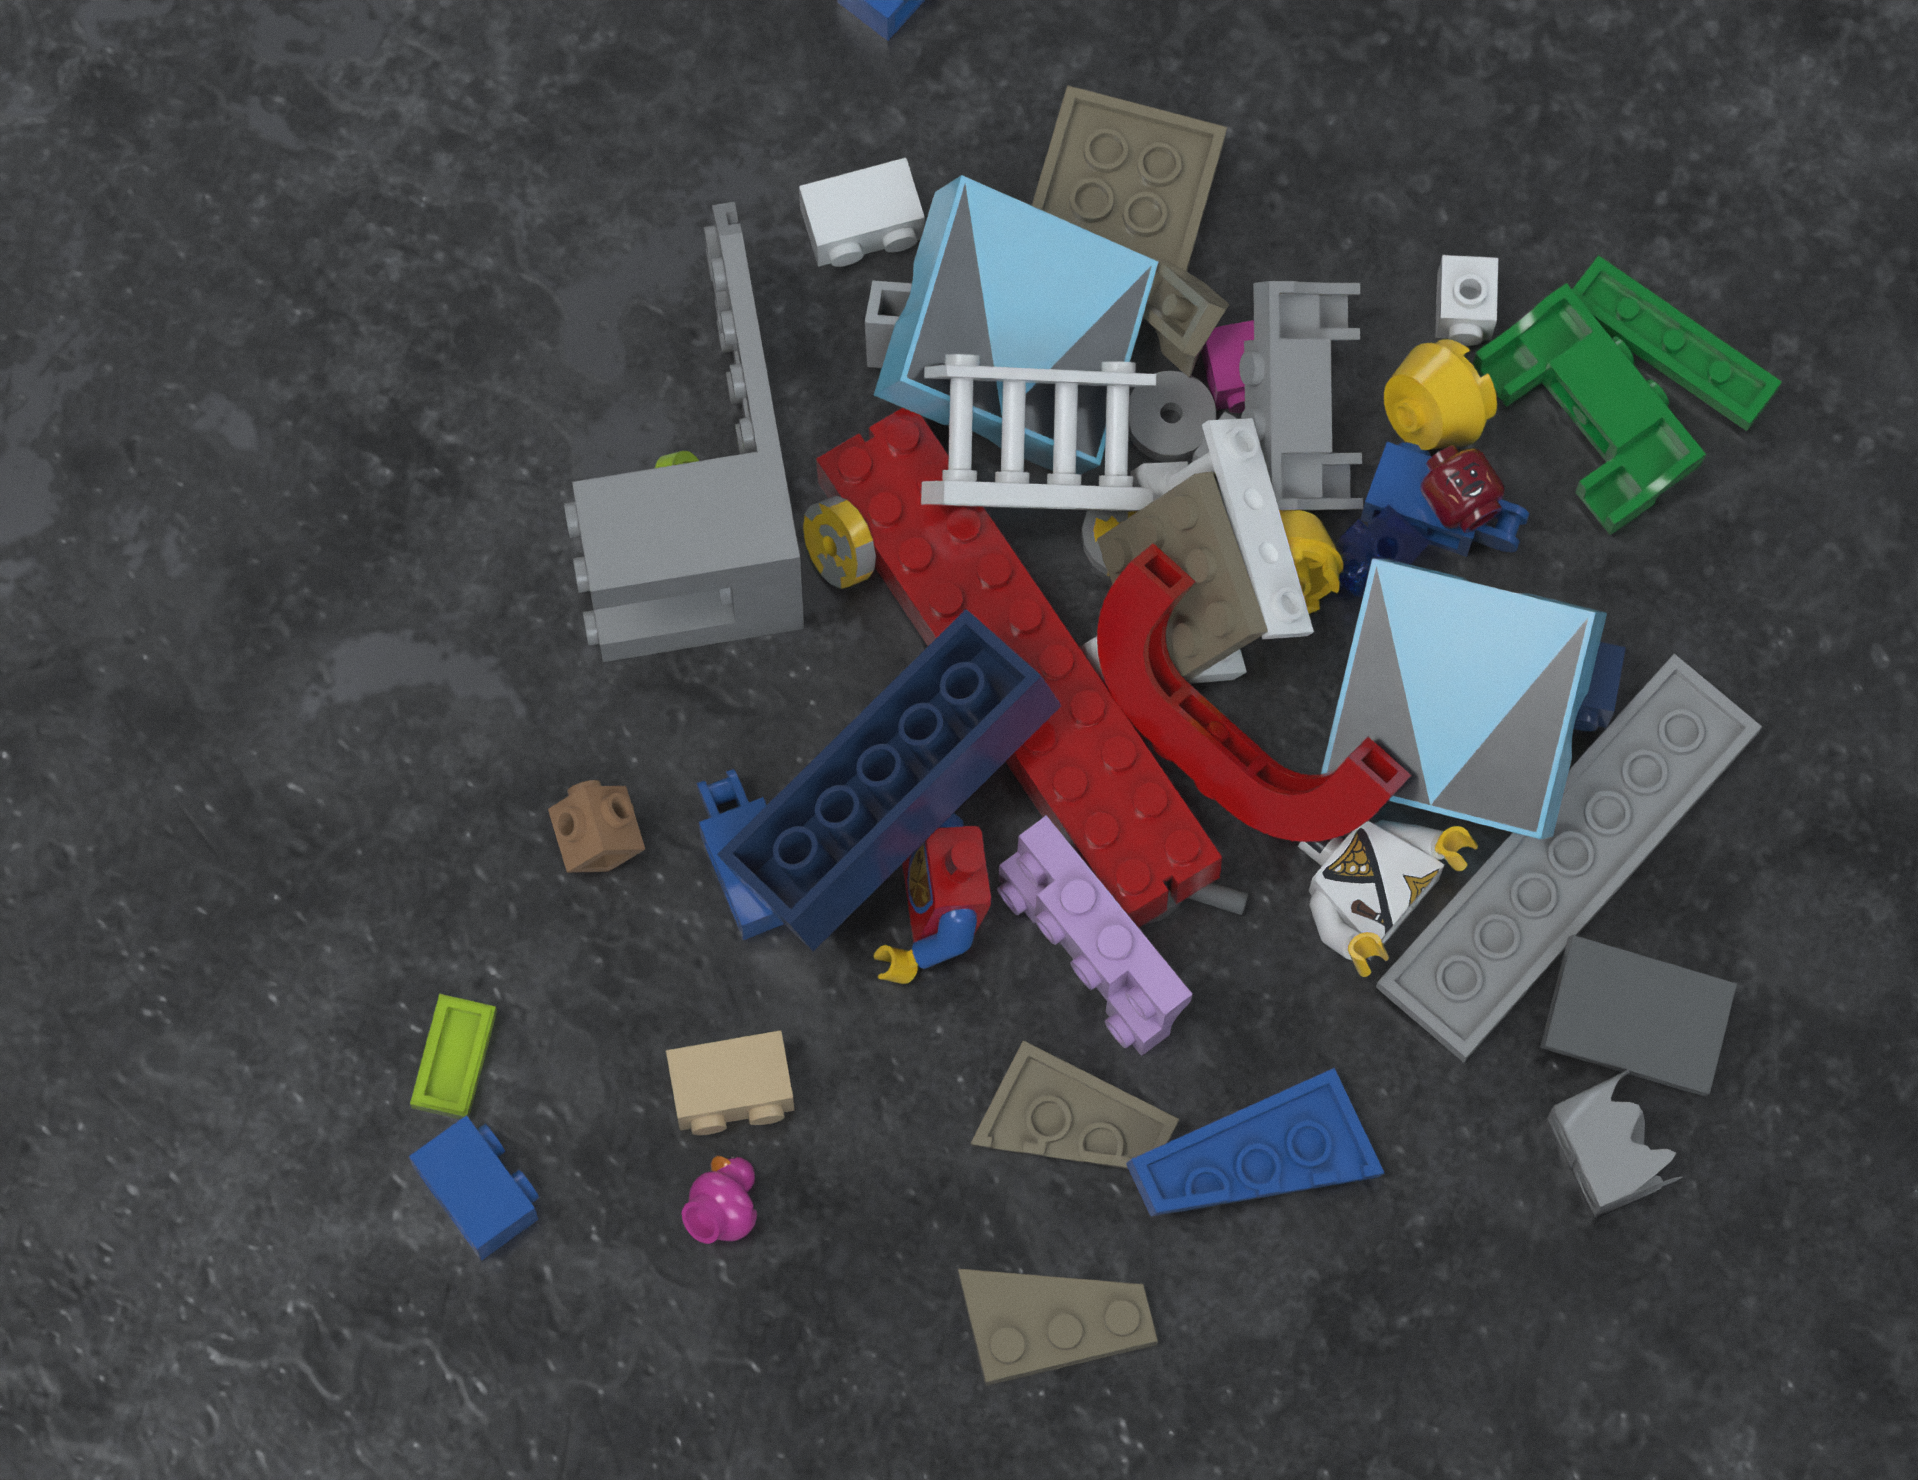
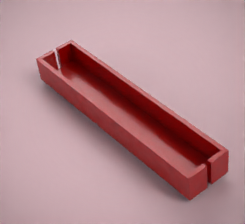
M902 407L870 426V439L865 442L861 435L857 434L816 458L818 484L828 498L839 496L847 499L858 509L868 525L874 542L876 570L927 646L967 609L1035 669L1050 687L1062 706L1005 762L1042 817L1047 815L1136 926L1139 928L1167 911L1169 890L1164 883L1171 878L1170 895L1176 904L1219 879L1222 856L1120 706L1116 704L1101 678L985 508L981 506L921 504L922 482L942 481L943 470H948L949 463L948 454L923 417Z

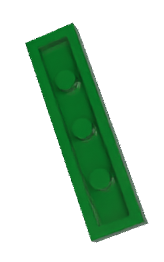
M1599 255L1572 289L1611 338L1615 336L1620 338L1631 352L1745 431L1751 427L1782 383V381Z

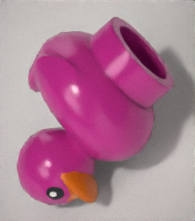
M716 1156L711 1162L712 1171L700 1175L692 1184L689 1202L682 1209V1220L687 1231L696 1240L706 1244L713 1243L717 1239L727 1242L739 1240L751 1232L757 1219V1211L753 1209V1202L748 1195L755 1181V1171L751 1163L742 1157L732 1156L725 1158L723 1156Z

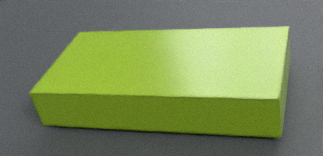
M439 994L410 1102L412 1109L455 1119H462L466 1115L469 1118L497 1014L495 1006Z

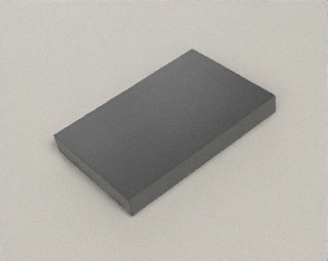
M1571 935L1567 939L1540 1048L1620 1072L1629 1070L1630 1073L1628 1074L1701 1096H1707L1711 1091L1737 983Z

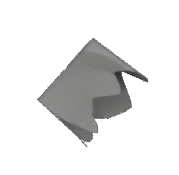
M1629 1070L1555 1105L1547 1118L1570 1167L1573 1168L1575 1177L1595 1217H1599L1661 1189L1662 1186L1682 1178L1675 1177L1663 1181L1660 1176H1656L1660 1170L1672 1161L1676 1152L1669 1149L1650 1150L1648 1146L1644 1145L1645 1120L1640 1106L1631 1102H1614L1611 1100L1615 1086L1621 1078L1630 1073Z

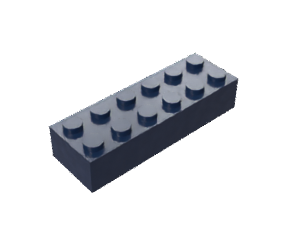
M965 609L717 855L751 893L803 943L814 951L1062 705L1043 677L972 613Z

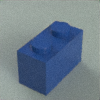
M466 1115L411 1154L409 1158L417 1174L482 1261L539 1220L535 1207L532 1205L533 1202L539 1199V1196L520 1170L510 1175L498 1157L505 1153V1149L487 1124H483L476 1129Z

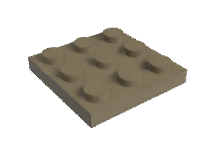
M1067 85L1032 206L1153 260L1159 258L1172 263L1187 272L1226 138L1227 127Z
M1212 471L1193 474L1097 539L1103 562L1108 570L1112 584L1126 566L1152 543L1196 581L1173 609L1166 628V644L1170 658L1177 671L1187 682L1268 632Z

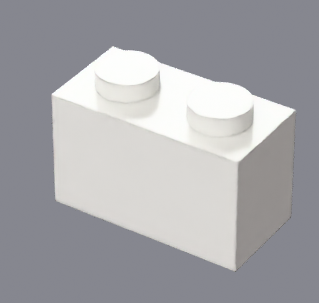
M906 158L799 186L800 209L818 267L830 263L836 267L851 265L862 259L864 254L885 249L887 252L903 251L915 245L917 240H920L922 237L925 217Z

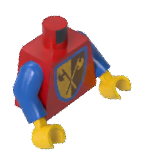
M955 813L902 863L913 936L912 950L908 951L887 945L879 947L874 953V959L891 962V966L886 973L878 975V979L907 984L917 974L918 965L922 969H926L964 953L973 944L974 935L991 906L982 831L979 826H964L963 820Z

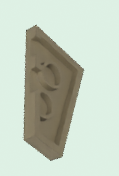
M1023 1040L970 1145L1128 1169L1126 1163L1129 1160L1168 1143L1180 1120Z
M958 1269V1276L985 1386L1157 1345L1158 1340L1143 1284Z

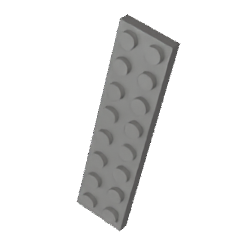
M1673 654L1570 768L1553 837L1537 839L1512 833L1382 976L1376 988L1464 1063L1565 950L1568 937L1571 935L1578 936L1756 737L1762 726L1676 654Z

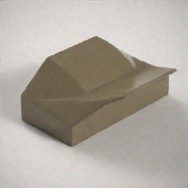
M1157 258L1158 265L1143 318L1155 328L1160 342L1161 353L1190 378L1202 348L1230 304L1200 279L1172 263Z

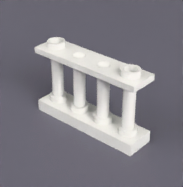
M962 354L945 355V365L924 367V378L950 379L948 470H943L942 481L922 482V505L1139 511L1153 502L1154 488L1133 487V476H1127L1129 387L1155 386L1156 374L1135 373L1136 363L1102 362L1101 372L979 366V355ZM973 380L1003 382L1001 472H995V482H977V471L971 470ZM1026 383L1055 384L1053 474H1047V484H1029V473L1024 472ZM1078 385L1107 386L1105 476H1099V486L1081 485V474H1076Z
M1253 418L1208 420L1203 423L1202 427L1209 452L1189 465L1187 461L1143 463L1130 472L1131 476H1133L1134 487L1154 488L1153 501L1193 474L1211 471L1213 476L1216 474L1227 516L1268 632L1262 635V639L1302 637L1314 632ZM1239 649L1189 680V683L1234 680L1247 671L1241 650Z

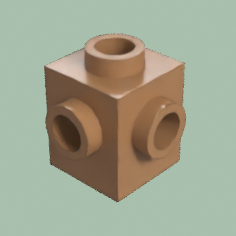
M599 780L581 782L567 790L568 797L548 809L567 873L609 872L645 850L626 786H601Z

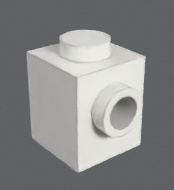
M1442 255L1437 274L1435 338H1449V340L1457 341L1464 346L1476 345L1481 343L1482 340L1491 341L1497 321L1498 258Z

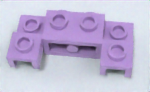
M1047 815L1019 835L1018 851L999 865L998 880L1001 885L997 887L998 893L1013 913L1019 915L1024 911L1030 920L1037 924L1041 932L1052 944L1056 945L1060 942L1073 958L1070 964L1079 979L1090 990L1096 987L1107 1000L1106 1013L1109 1018L1105 1020V1024L1110 1033L1121 1046L1127 1048L1132 1044L1138 1053L1143 1056L1170 1035L1173 1022L1191 1002L1192 993Z

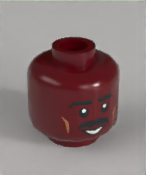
M1451 445L1432 456L1426 462L1430 472L1426 474L1420 483V490L1428 505L1445 528H1461L1464 533H1469L1490 521L1502 510L1499 501L1504 496V485L1483 452L1479 449H1465L1458 452L1456 447Z

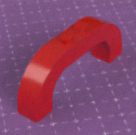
M1152 543L1126 566L1111 586L1104 600L1097 628L1098 657L1106 685L1116 704L1120 706L1128 720L1152 742L1153 748L1161 757L1174 762L1191 777L1203 795L1216 800L1237 819L1262 833L1290 841L1313 842L1345 835L1366 823L1411 777V774L1369 737L1337 769L1324 774L1307 775L1297 773L1273 760L1192 687L1175 668L1166 644L1167 623L1175 606L1196 581Z

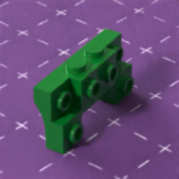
M1566 283L1544 298L1515 325L1475 353L1472 365L1481 376L1490 375L1496 395L1506 407L1541 382L1606 461L1605 464L1579 481L1575 493L1608 534L1612 535L1654 505L1659 495L1699 468L1703 463L1706 453L1668 408L1669 401L1663 389L1652 379L1646 381L1633 365L1634 357L1628 346L1616 336L1611 338Z

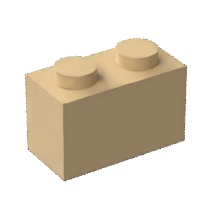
M781 1030L666 1050L680 1131L691 1129L693 1135H709L725 1130L727 1128L726 1122L749 1119L751 1125H766L783 1120V1112L794 1111L793 1093Z

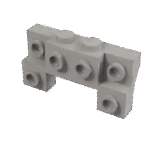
M1297 281L1253 283L1254 340L1244 341V353L1241 356L1239 365L1240 377L1245 384V410L1242 413L1241 419L1253 418L1278 509H1363V498H1351L1350 465L1362 464V453H1331V341L1360 340V328H1348V295L1360 294V283Z

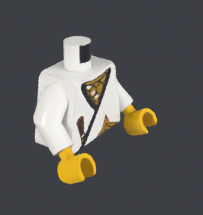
M1384 820L1375 824L1367 821L1359 828L1353 830L1345 840L1341 837H1336L1323 841L1300 842L1298 847L1322 866L1312 878L1309 888L1311 894L1309 906L1321 941L1346 959L1353 961L1360 976H1369L1371 970L1366 959L1368 958L1371 961L1374 956H1380L1384 961L1389 959L1384 944L1438 882L1444 864L1439 860L1445 858L1454 870L1463 871L1468 864L1456 852L1466 846L1477 849L1478 844L1463 827L1454 826L1441 831L1421 825Z

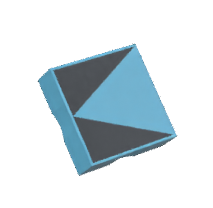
M961 175L937 190L934 194L913 263L914 271L910 295L903 312L895 323L874 396L940 424L949 425L950 379L924 378V367L945 365V355H979V366L1100 372L1102 362H1130L1158 261ZM973 380L972 431L987 438L1001 448L1003 382ZM1026 383L1024 459L1053 471L1055 384ZM1078 385L1076 474H1083L1100 466L1106 439L1107 386Z
M1372 558L1321 774L1337 769L1369 737L1411 774V777L1388 801L1537 839L1553 837L1572 760L1574 723L1579 708L1589 690L1607 612L1529 593H1515L1470 582L1463 577L1389 559Z

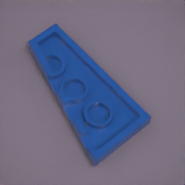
M1335 1068L1150 1150L1126 1163L1150 1216L1378 1178L1385 1174Z

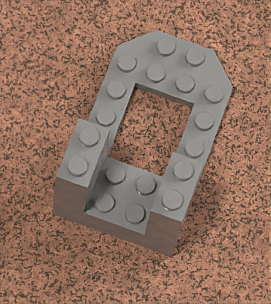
M735 202L712 205L714 225L703 228L711 282L713 281L716 299V321L722 354L732 352L734 364L730 365V372H726L731 405L742 404L744 418L739 419V424H735L739 455L572 482L575 502L564 503L569 537L581 536L584 556L573 558L579 593L591 592L594 610L583 612L588 645L600 644L603 662L804 629L800 554L740 223L737 224L738 216Z

